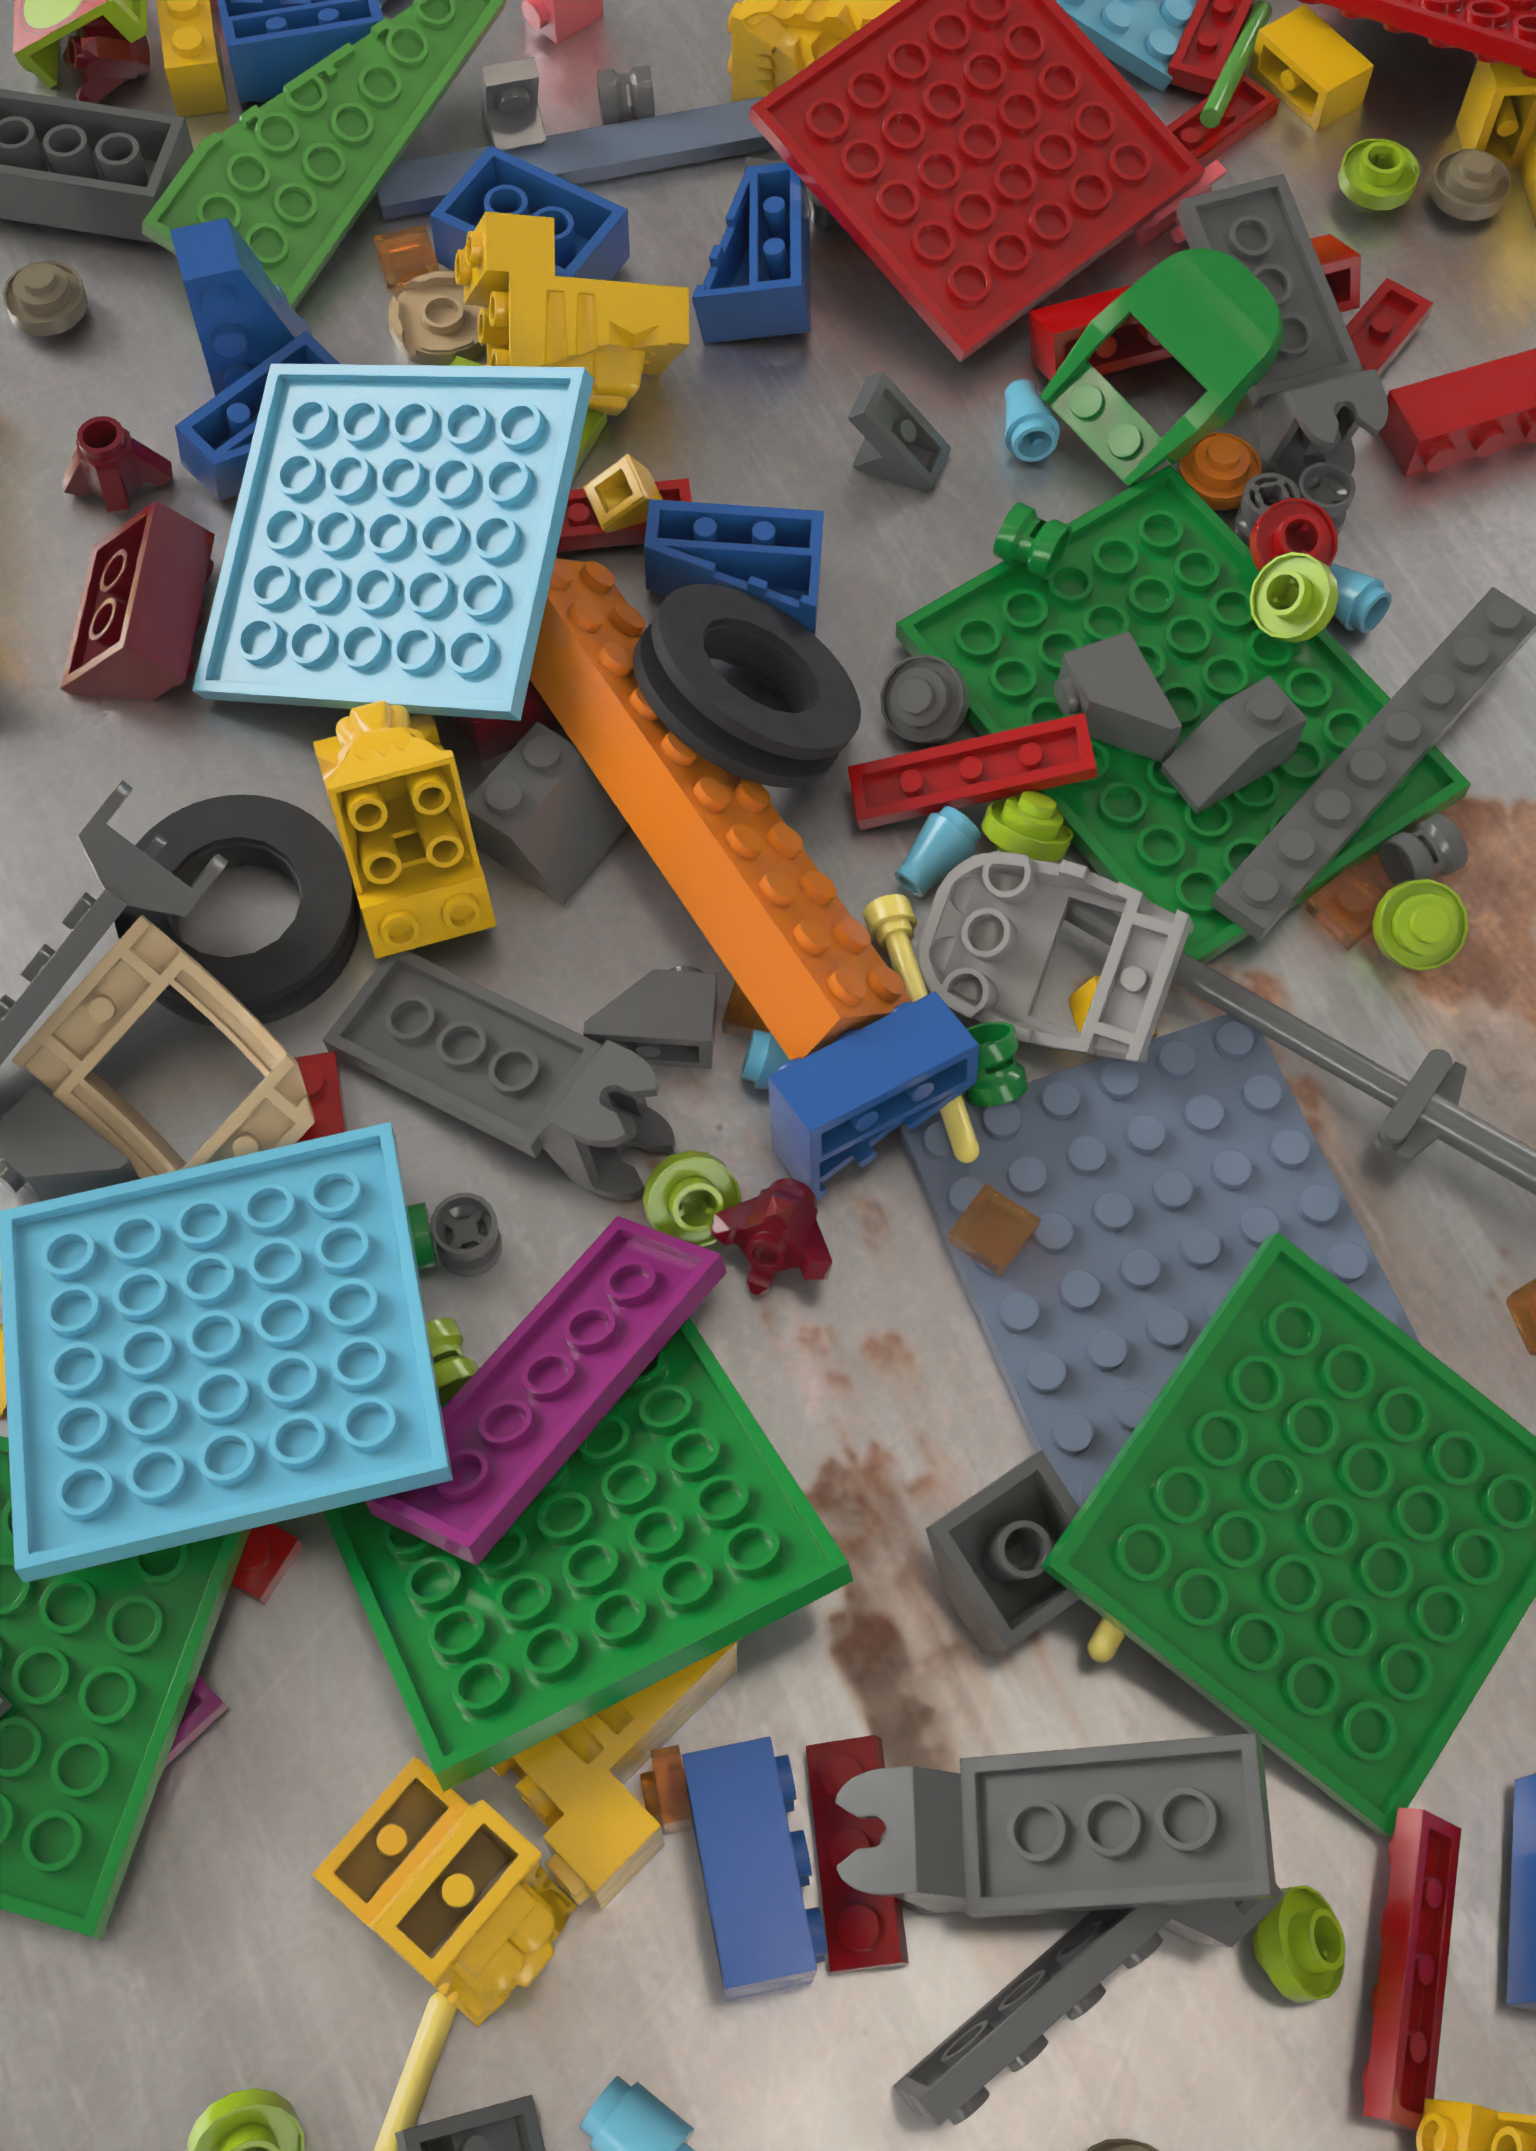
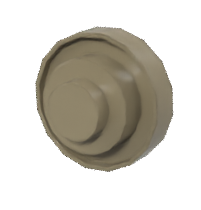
M1460 149L1449 152L1438 160L1429 183L1430 196L1436 206L1446 214L1461 220L1479 221L1494 216L1502 209L1511 187V177L1503 162L1493 155L1476 149Z
M41 261L30 263L16 270L7 279L2 291L4 306L10 320L16 328L31 335H55L74 327L84 317L88 306L87 294L81 277L73 268L61 262Z

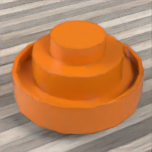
M1210 432L1191 447L1193 451L1178 461L1177 473L1212 510L1226 511L1241 507V499L1246 483L1254 476L1262 474L1261 460L1255 448L1244 439L1230 433Z

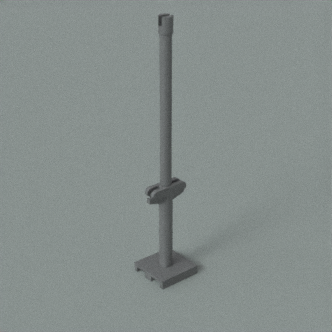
M1071 899L1064 920L1111 946L1121 916L1112 911ZM1182 952L1172 979L1173 983L1392 1108L1375 1140V1147L1378 1152L1385 1156L1395 1155V1159L1407 1164L1434 1141L1439 1139L1536 1195V1150L1458 1106L1467 1067L1457 1061L1451 1067L1452 1058L1449 1053L1442 1049L1430 1051L1409 1082Z

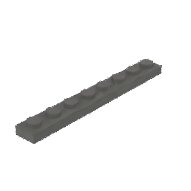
M1492 587L1214 893L1210 906L1258 941H1261L1536 631V614Z

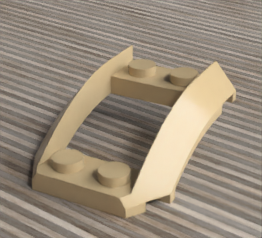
M141 915L11 1059L20 1069L25 1067L53 1091L52 1096L129 1158L141 1179L295 1144L315 1123V1117L298 1062L231 992L144 915ZM169 984L221 1030L265 1076L187 1163L141 1114L92 1071Z

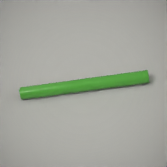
M1260 0L1253 5L1200 114V121L1204 126L1214 128L1219 125L1253 54L1258 30L1266 26L1273 10L1269 2Z

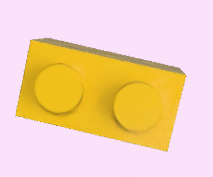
M156 0L164 67L177 116L189 117L228 112L229 105L220 39L211 0Z
M1304 4L1258 30L1249 72L1315 132H1318L1362 106L1374 65L1327 22Z

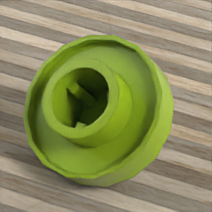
M1366 139L1353 144L1345 152L1338 174V181L1342 192L1357 205L1372 210H1391L1404 205L1412 197L1420 169L1417 159L1410 150L1399 143L1386 139Z
M1290 552L1277 556L1262 568L1253 582L1250 595L1251 615L1259 629L1280 641L1297 643L1311 639L1327 626L1335 613L1339 597L1337 580L1329 566L1309 554Z
M1024 791L1021 796L1015 795L1010 796L1008 799L993 801L988 806L981 824L983 833L991 842L996 844V849L999 852L1028 855L1031 860L1045 862L1062 860L1073 838L1072 830L1062 825L1064 819L1062 814L1056 809L1055 801L1035 791Z
M1430 879L1405 881L1388 890L1378 902L1372 920L1374 940L1381 953L1396 966L1410 970L1436 969L1451 961L1463 947L1468 932L1467 911L1459 895L1446 884Z
M692 1150L673 1154L658 1164L645 1183L642 1199L646 1218L655 1230L700 1247L712 1245L718 1241L711 1234L715 1213L740 1204L742 1201L738 1181L724 1162L708 1152Z
M1307 1885L1282 1888L1283 1897L1258 1923L1254 1933L1253 1948L1256 1959L1269 1975L1271 1982L1284 1997L1296 2003L1330 1998L1340 1987L1345 1969L1346 1946L1341 1925L1331 1906L1319 1891Z
M253 2088L232 2092L212 2103L195 2121L187 2140V2151H304V2132L300 2120L288 2100L276 2092Z

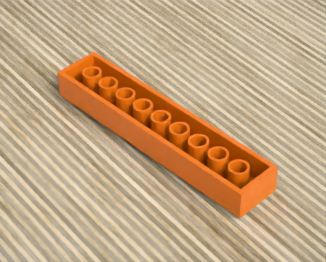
M555 558L530 681L789 1060L805 1058L832 1044L843 1033L853 1029L860 1030L887 1016L898 1005L912 1001L905 992V984L901 977L894 970L887 967L872 946L871 937L866 928L852 918L837 897V889L834 883L817 869L803 849L804 844L801 837L796 831L785 824L772 806L770 794L765 787L731 774L697 754L676 737L651 709L639 688L633 668L634 649L646 629V622L643 616L628 604L618 590L613 574L605 566L595 561L582 562Z

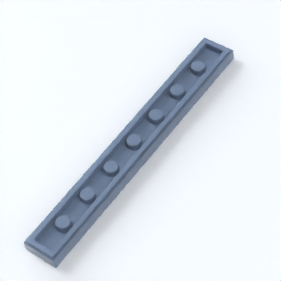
M758 97L546 136V142L542 144L504 150V152L577 185L773 149V146L749 120L751 106L764 98ZM488 147L396 163L376 192L383 220L433 211Z

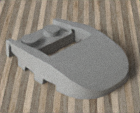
M1009 852L981 853L959 863L947 874L939 886L919 943V967L923 980L930 992L936 991L949 1008L982 1023H1011L1015 1027L1017 1039L1020 1041L1055 1050L1147 1063L1149 1057L1147 1051L1187 936L1189 933L1192 934L1194 923L1189 914L1179 909L1174 914L1149 902L1142 892L1121 882L1116 883L1089 871L1086 866L1063 859L1061 864L1031 860L1028 855ZM1071 899L1122 914L1081 1032L1031 1016Z

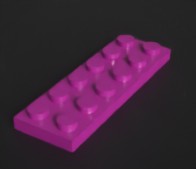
M617 1216L442 1409L453 1480L365 1501L371 1514L477 1566L727 1272L722 1255Z

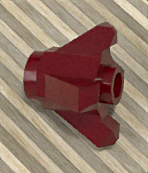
M102 15L77 29L76 36H69L67 47L63 54V61L72 70H79L82 77L83 85L76 90L77 101L98 103L126 80L136 79L137 76H147L150 68V50L146 35L130 43Z
M107 416L91 418L80 426L76 439L77 449L62 476L64 493L85 497L87 492L92 491L104 498L107 512L116 516H123L128 511L130 505L129 498L144 483H150L159 488L173 480L171 461L132 438L130 432L122 428L117 420Z
M791 1178L778 1179L770 1187L762 1189L759 1196L715 1213L711 1234L725 1247L731 1244L738 1245L751 1263V1269L746 1279V1286L751 1295L759 1297L769 1294L777 1272L793 1267L801 1270L804 1280L828 1279L833 1261L816 1220L818 1214L817 1199L814 1192L801 1181Z

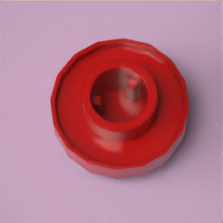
M1287 498L1274 503L1255 521L1250 533V554L1259 571L1275 557L1290 552L1309 554L1330 567L1338 550V533L1332 518L1320 505L1304 498Z

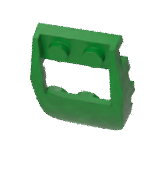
M1206 248L1180 251L1169 256L1146 273L1089 323L1040 396L1130 488L1139 483L1142 478L1166 460L1173 466L1193 451L1192 446L1216 427L1220 430L1237 413L1235 407L1252 385L1259 384L1275 362L1277 354L1281 349L1284 336L1281 310L1269 290L1234 257ZM1131 314L1207 390L1163 437L1088 362L1091 355Z

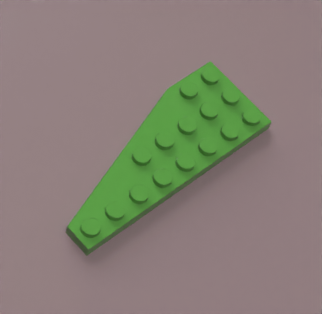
M413 0L412 6L391 20L385 17L371 27L370 34L353 45L348 42L285 84L282 93L259 108L255 104L240 115L239 122L221 134L215 131L203 139L143 220L142 234L176 255L170 233L171 229L228 218L261 261L264 272L275 286L279 285L287 295L290 306L295 310L504 10L506 0Z

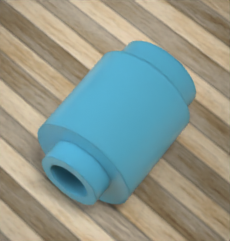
M616 2076L604 2089L580 2125V2129L593 2139L590 2148L594 2151H695L687 2144L694 2132L692 2126L638 2081L630 2086L619 2076Z

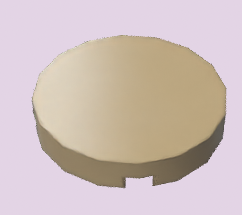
M433 271L414 277L404 284L405 291L399 294L397 299L395 294L389 303L388 324L390 334L396 348L411 361L422 365L450 366L456 356L473 361L487 350V344L480 343L478 339L479 312L481 308L486 307L464 305V285L456 284L455 271Z

